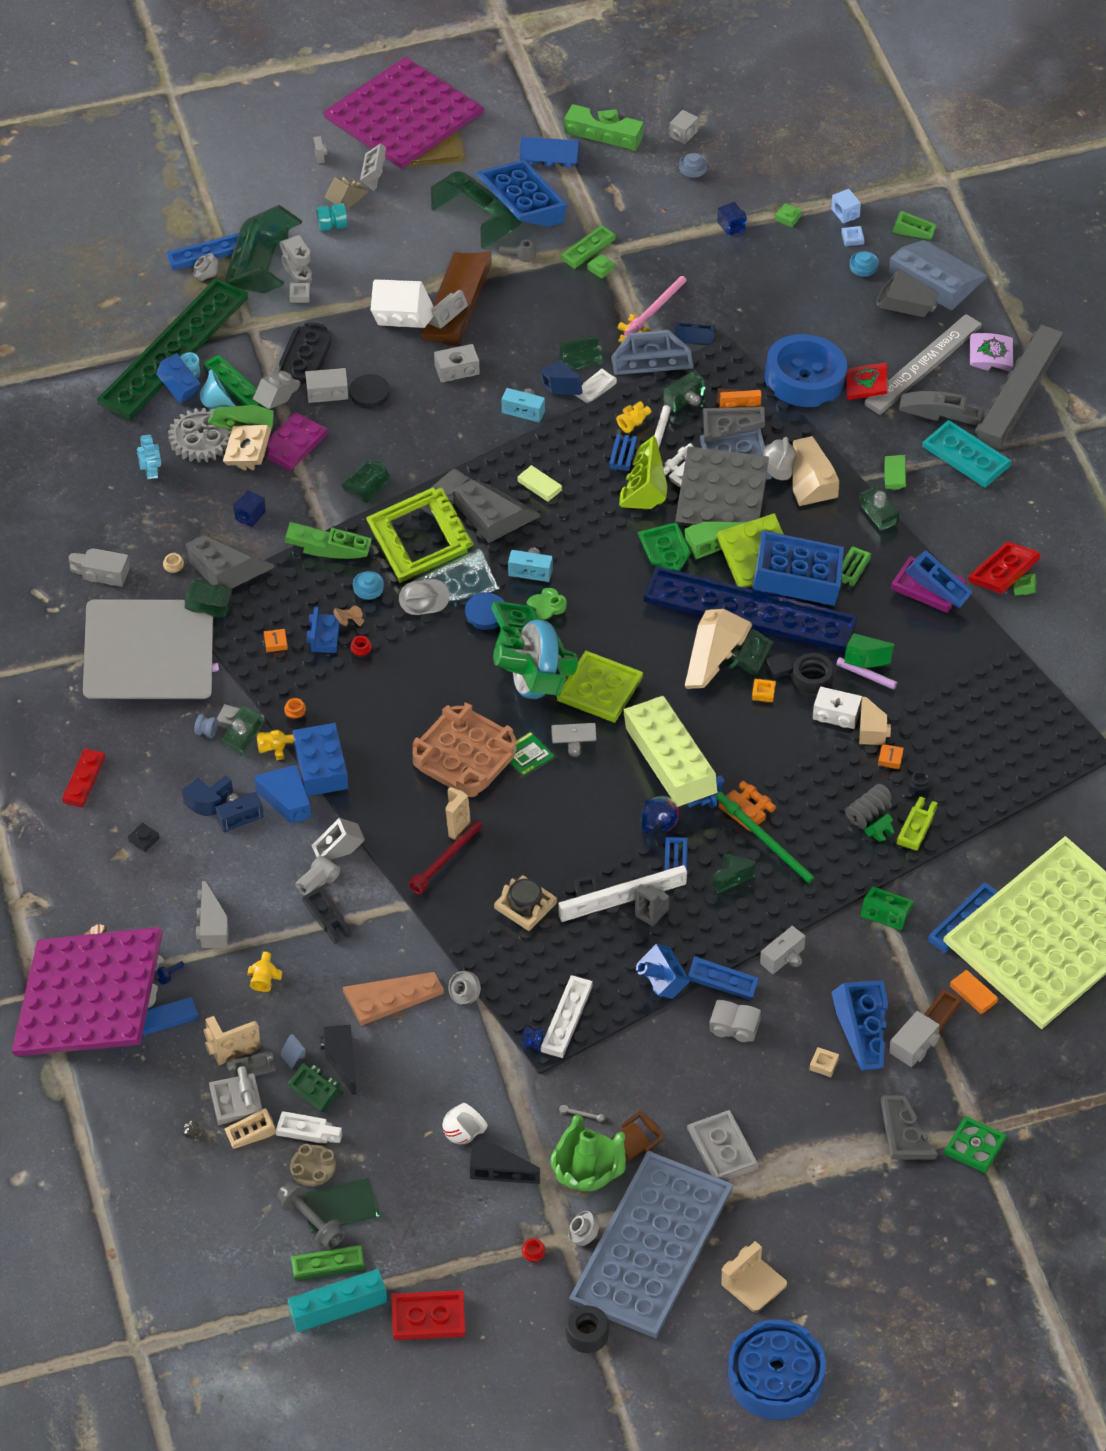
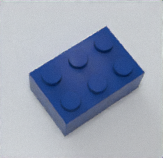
M331 723L293 730L294 748L306 795L311 796L348 789L347 770L336 724Z

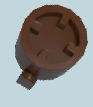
M642 1111L637 1112L621 1125L623 1129L619 1131L625 1134V1163L631 1161L642 1151L647 1153V1151L652 1150L662 1142L664 1137L659 1126ZM638 1118L657 1136V1139L649 1144L648 1137L637 1124L633 1123Z

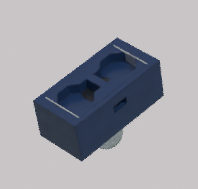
M256 792L240 798L237 794L231 793L226 798L227 803L215 807L217 821L223 832L264 818L263 804Z

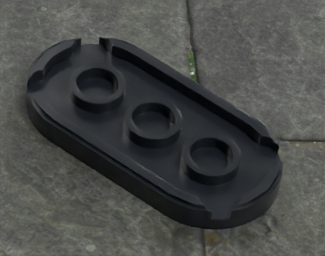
M309 322L305 323V326L295 328L279 362V371L289 373L293 379L300 381V384L306 383L305 372L320 370L330 348L331 334L327 327L320 323Z

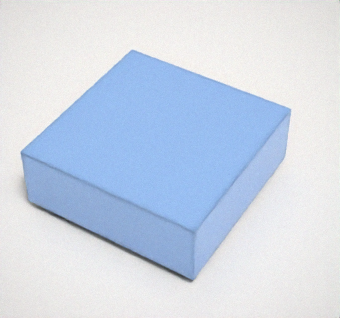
M861 226L842 228L841 233L845 247L864 245L865 240Z

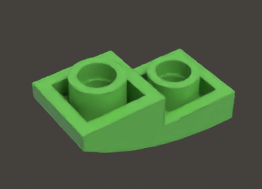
M885 456V489L899 490L906 487V456Z

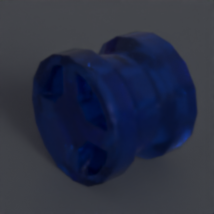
M525 1026L521 1047L524 1049L532 1047L535 1051H540L544 1039V1029L539 1028L535 1030L531 1026Z

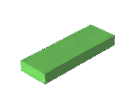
M601 225L562 253L561 260L575 269L616 240V234Z
M361 1245L291 1256L295 1281L365 1270Z

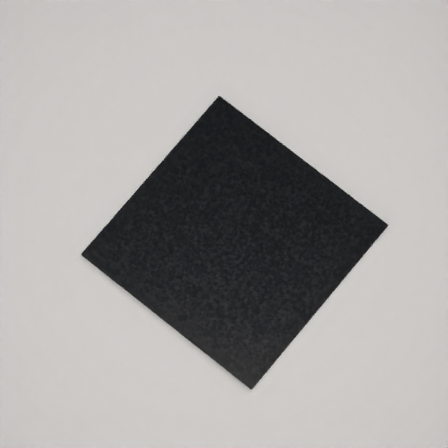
M728 336L693 352L694 368L651 372L453 468L459 470L472 480L495 487L540 513L541 517L490 543L487 542L454 503L452 506L457 513V517L460 518L466 529L465 532L468 533L473 542V546L467 549L468 553L401 583L397 579L366 517L430 489L451 471L449 470L331 527L372 538L367 557L349 559L321 557L303 553L304 547L294 545L265 559V561L273 564L274 568L222 594H219L213 586H210L183 599L208 600L212 603V653L260 715L264 716V720L273 731L280 730L285 735H293V730L331 723L336 724L347 770L348 789L322 793V795L340 818L358 823L365 839L361 846L459 972H472L478 977L481 986L478 997L539 1074L552 1069L703 986L702 984L690 981L673 999L658 996L653 991V985L645 975L638 974L639 971H636L637 963L656 944L671 947L687 976L694 956L734 969L760 955L765 947L791 926L802 932L864 898L872 887L879 889L1106 765V739L971 595L960 608L952 605L947 613L891 589L892 582L910 556L917 558L926 550L936 560L938 559L887 505L883 515H875L873 513L875 502H885L794 405L784 402L774 395L775 392L770 387H767L765 383L764 373ZM692 374L697 377L696 388L691 385ZM682 384H686L691 388L690 394L685 398L676 392ZM718 388L737 389L738 391L761 390V407H764L765 427L760 429L765 446L777 439L782 440L785 437L788 438L789 444L793 446V440L813 436L832 464L839 479L838 498L799 506L793 493V471L791 477L787 480H778L771 476V479H766L760 518L775 513L784 535L844 547L843 560L852 546L871 553V559L854 586H851L850 582L843 583L841 579L835 606L790 596L766 602L762 591L753 589V586L739 590L723 550L695 559L691 553L678 574L651 564L638 536V532L675 523L681 488L671 482L669 475L672 472L670 471L665 476L667 497L662 504H657L652 509L623 508L619 503L622 488H627L629 483L626 480L627 475L634 469L632 463L638 447L655 435L663 406L667 405L671 408L659 446L663 467L668 459L674 458L678 454V450L682 447L685 448L689 443L694 447L702 448L700 436L704 435L703 408H716ZM667 389L672 392L671 403L666 400ZM641 401L644 405L643 408L648 406L651 409V413L645 417L639 426H635L631 432L625 433L618 425L616 418L624 414L623 409L631 405L633 408L636 403ZM617 434H621V437L629 435L631 439L633 436L637 437L629 471L609 468ZM623 443L619 445L615 464H618ZM627 444L622 465H626L631 444ZM682 460L677 466L679 467L685 460ZM531 465L562 485V491L549 502L518 482V476ZM877 495V500L863 506L864 500ZM420 508L390 521L412 563L450 546L437 520ZM895 517V522L881 528V522ZM678 525L685 539V528L690 526ZM511 550L552 556L553 570L550 581L545 582L508 576V561ZM857 553L854 554L853 558L849 562L843 574H846L852 562L858 555ZM862 556V558H861V560L859 561L858 565L856 566V568L854 569L853 573L851 574V577L853 576L854 572L856 571L857 567H858L859 564L861 563V561H862V559L864 558V556ZM366 571L379 574L384 582V589L381 595L369 600L358 597L353 590L354 578ZM437 579L447 586L450 593L449 601L438 612L412 615L405 612L400 605L399 594L408 583ZM553 588L557 590L559 595L566 598V610L558 615L553 614L544 621L549 622L554 627L565 650L576 653L578 662L584 652L588 651L643 672L641 682L624 709L664 696L716 773V777L720 775L723 777L722 787L725 795H728L733 790L741 794L743 791L739 788V784L745 781L748 785L752 784L761 795H766L776 805V809L772 813L767 809L762 811L766 814V817L759 826L815 877L811 883L805 881L752 831L747 830L719 808L718 800L717 806L714 808L709 807L708 804L702 806L700 803L690 808L687 804L677 807V810H679L677 818L675 815L673 821L668 825L670 826L673 823L675 826L672 829L668 826L665 827L672 820L675 812L674 806L668 802L672 798L626 730L624 709L614 723L559 702L556 695L545 694L538 699H529L520 695L515 687L513 672L496 666L493 661L495 645L501 631L499 624L498 627L488 630L473 627V624L468 622L465 616V606L469 599L477 594L491 593L501 597L504 602L527 605V600L533 595L542 594L543 589ZM353 606H358L361 609L362 619H364L362 626H358L353 619H348L347 626L340 623L337 653L311 652V643H307V631H311L312 628L309 627V615L313 614L314 607H319V614L334 615L333 611L335 608L350 610ZM725 609L751 622L752 626L744 642L741 645H736L731 650L732 656L729 659H724L719 664V671L704 688L686 689L685 683L697 629L705 611ZM285 629L288 650L266 652L264 631ZM854 633L894 644L891 664L866 668L896 681L897 685L894 690L836 665L839 657L845 659L847 644ZM365 636L369 639L372 649L367 655L358 656L352 653L350 645L355 637ZM786 653L794 668L795 661L804 654L819 653L828 657L834 667L833 682L829 689L867 697L887 715V724H891L890 737H886L885 745L904 748L900 769L878 766L882 745L859 744L861 711L855 729L814 720L813 708L818 693L810 694L799 690L794 684L793 673L773 679L765 664L766 659ZM815 667L806 668L801 671L804 677L814 680L826 675L823 670ZM755 679L776 681L773 702L752 700ZM292 698L302 700L306 706L305 714L297 719L288 717L284 710L286 703ZM464 703L472 705L474 712L505 728L508 725L511 727L516 740L530 731L533 732L556 757L524 777L508 763L487 788L479 792L475 797H468L471 823L463 833L477 820L482 822V827L429 880L428 888L419 895L413 892L409 887V881L415 875L423 874L456 841L448 835L445 812L446 806L449 803V787L421 772L413 765V742L416 737L420 739L442 716V709L447 705L451 708L454 706H464ZM595 723L596 741L552 744V725ZM294 743L286 744L285 747L297 761ZM916 771H925L931 778V786L925 791L912 789L909 784L911 775ZM877 784H882L888 788L892 796L890 801L892 808L889 810L885 809V813L883 815L879 814V818L888 813L893 819L890 823L894 833L888 836L883 831L886 840L878 842L873 836L868 837L864 829L852 823L845 814L847 807L865 793H868ZM919 797L925 798V804L922 810L928 811L933 801L937 802L938 805L918 851L897 844V839L912 807H915ZM752 798L748 800L753 805H756L758 803ZM666 837L688 838L686 885L664 891L669 896V910L654 926L635 916V900L561 922L559 903L576 898L573 884L574 878L595 875L600 891L665 871ZM670 843L669 869L674 868V843ZM679 843L678 867L682 866L683 843ZM522 875L528 879L535 880L543 889L557 897L555 906L530 931L494 909V903L502 896L504 886H510L512 878L518 880ZM572 975L592 981V989L565 1054L561 1058L541 1052V1046Z

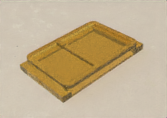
M454 131L451 136L432 149H428L426 153L412 160L404 168L465 161L460 132L456 133Z

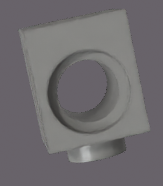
M684 110L670 122L669 137L683 144H686L698 132V117Z

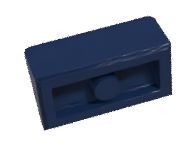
M677 322L674 335L683 343L709 345L714 342L716 326Z

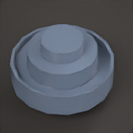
M697 153L686 154L680 159V172L687 177H700L707 171V160L704 156Z

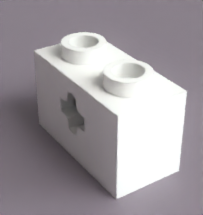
M820 687L814 703L813 719L855 729L861 711L862 696Z

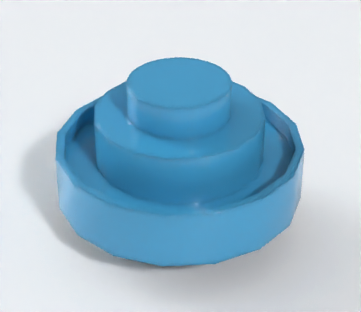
M862 251L851 256L850 270L854 274L866 277L873 275L878 270L879 262L876 255Z
M362 572L353 580L354 593L362 599H374L383 592V579L375 572Z

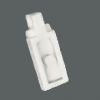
M282 1112L276 1128V1135L316 1143H327V1141L340 1143L342 1131L341 1128L332 1126L331 1123H328L323 1118Z

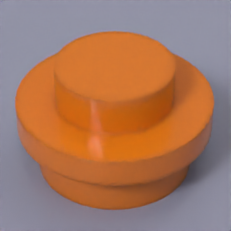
M292 698L284 707L285 714L293 719L300 718L305 714L306 706L302 700Z

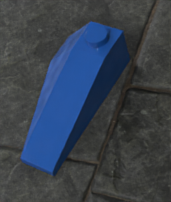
M881 980L843 983L831 993L836 1014L861 1071L882 1069L885 1050L883 1037L887 1022L885 1021V1010L888 1009L884 982Z

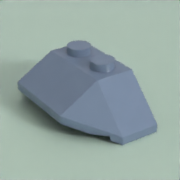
M670 330L629 333L611 358L614 375L694 368L691 349Z

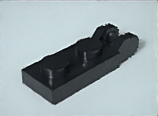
M319 888L302 897L305 906L325 932L327 931L329 938L334 944L339 942V936L334 930V927L338 925L345 937L351 936V930L344 921L343 915L323 888Z

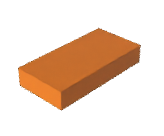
M965 970L950 982V987L980 1014H983L998 1002V997L968 970Z

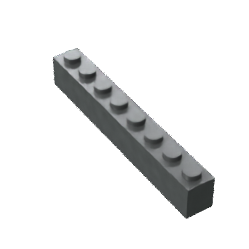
M1040 325L1037 332H1033L1030 344H1026L1024 347L1023 356L1018 357L1014 371L1010 370L1006 384L1003 383L1001 385L999 396L994 397L991 409L986 410L982 424H978L975 431L977 439L994 450L1000 451L1061 348L1063 332L1044 325Z

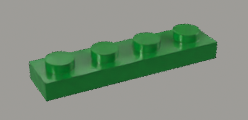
M219 354L203 363V369L208 374L211 369L214 370L225 390L243 406L257 405L264 407L253 399L257 389Z

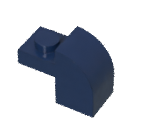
M227 776L211 787H208L197 778L182 789L183 803L193 812L204 816L215 815V807L222 805V802L228 800L233 794L232 780Z

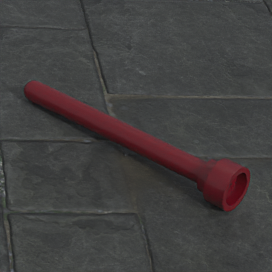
M480 820L475 821L423 874L415 875L409 881L411 890L416 894H422L428 888L429 880L482 827V822Z

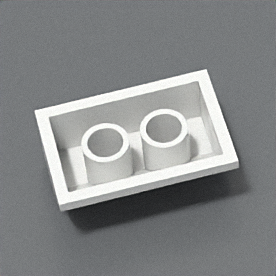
M374 280L371 312L378 325L425 328L433 318L432 312L435 308L421 281Z

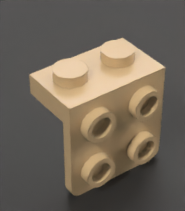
M214 1016L205 1019L206 1029H204V1034L207 1039L205 1046L209 1055H214L218 1065L231 1062V1059L235 1060L246 1054L251 1055L260 1049L259 1025L256 1021L223 1033Z
M756 1241L749 1247L745 1246L739 1252L737 1258L733 1261H728L723 1266L721 1282L725 1289L754 1313L762 1310L787 1286V1281L761 1259L762 1246Z

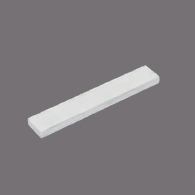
M682 865L560 902V920L564 922L635 900V890L640 884L647 888L653 886L663 891L686 885L687 870Z

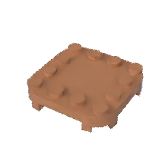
M464 703V706H454L451 708L447 705L442 709V716L420 739L416 737L414 740L413 765L421 772L449 788L461 790L468 797H475L479 792L487 788L513 759L517 750L516 738L511 727L506 725L503 728L472 710V705Z

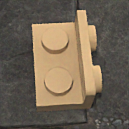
M450 787L448 789L449 803L445 809L448 835L450 838L457 840L471 823L468 795L463 791Z

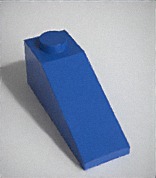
M926 550L905 571L921 586L958 608L972 594V591Z

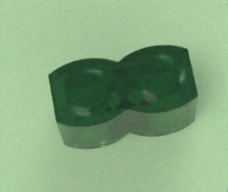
M192 580L185 597L184 608L195 613H206L213 617L225 618L232 600V589L225 585H211L203 580Z

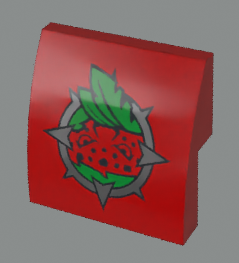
M887 362L848 368V400L888 394L889 384L887 377L889 369Z

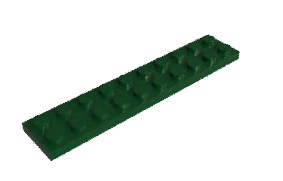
M215 278L97 398L98 405L131 420L164 386V383L156 374L161 361L176 353L180 357L185 353L195 354L248 299V293Z

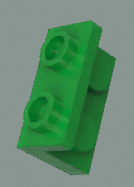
M872 887L864 898L861 917L902 930L905 919L913 908L914 901Z

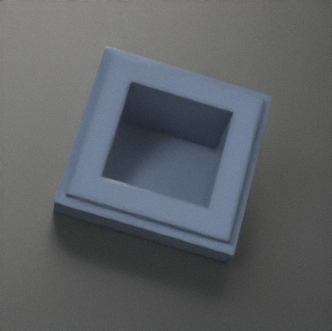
M293 1034L288 1037L281 1051V1057L291 1069H295L306 1062L305 1048Z

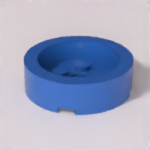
M807 334L790 335L781 338L769 349L764 373L765 383L767 387H770L775 392L774 395L784 402L801 407H818L823 402L834 401L841 394L847 371V361L843 352L835 344L824 338Z
M785 1320L758 1322L743 1334L741 1332L732 1344L728 1361V1383L730 1390L737 1402L756 1416L766 1419L783 1420L801 1415L816 1403L822 1393L826 1369L824 1351L820 1343H817L810 1335V1332L796 1323ZM773 1361H780L784 1366L775 1370L770 1364Z

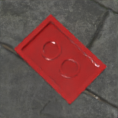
M1007 541L968 576L969 582L1002 594L1041 559L1040 553Z
M463 1290L392 1294L393 1340L465 1337Z

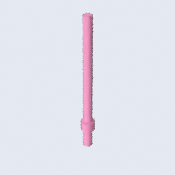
M680 276L639 318H635L630 323V327L624 332V335L627 337L629 333L639 332L644 327V323L686 282V278Z

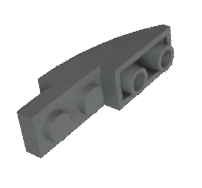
M919 391L902 394L899 405L900 411L938 421L939 416H943L978 426L981 422L983 408L965 403L966 396L939 391Z

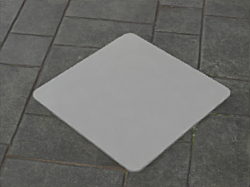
M90 600L86 604L83 695L89 699H206L210 697L212 693V603L208 600Z

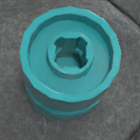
M344 203L333 204L331 208L328 206L316 207L320 232L331 230L332 227L336 229L347 228Z

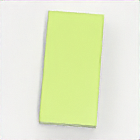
M532 465L518 476L519 483L548 502L562 491V485Z

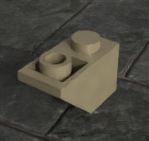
M345 176L342 179L334 177L325 198L334 204L344 203L345 208L349 209L364 197L368 190L363 188V183L356 179L351 180Z

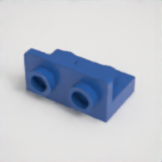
M314 607L313 614L309 615V627L312 628L311 631H307V643H311V652L337 653L340 622L335 615L319 614V607Z

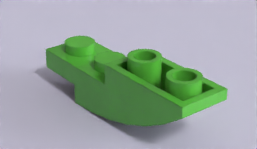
M290 522L285 543L304 547L303 553L349 559L367 557L372 538L331 528L330 532Z

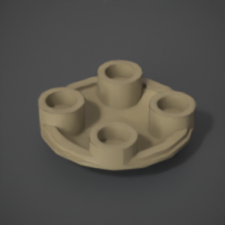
M301 1145L290 1163L293 1178L305 1186H317L325 1183L332 1177L336 1168V1161L332 1150L319 1145Z

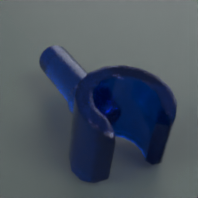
M183 961L169 968L160 967L157 971L159 983L161 985L169 983L171 981L170 974L183 967Z

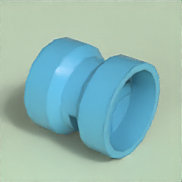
M194 353L183 354L180 358L196 378L200 377L199 357Z

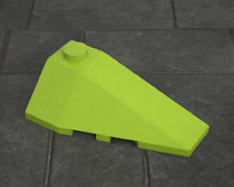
M652 436L638 447L632 463L634 469L626 478L629 483L627 488L623 487L620 493L619 505L623 508L652 509L657 504H662L667 497V482L656 437Z

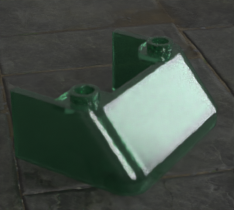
M462 171L453 172L431 186V208L433 211L442 207L461 193H464L489 212L492 217L480 225L481 248L483 249L522 223L482 181Z
M281 205L248 218L240 228L225 282L240 289L262 294L283 286L284 281L268 270L275 247L280 245L281 241L288 239L289 229L302 224V220Z

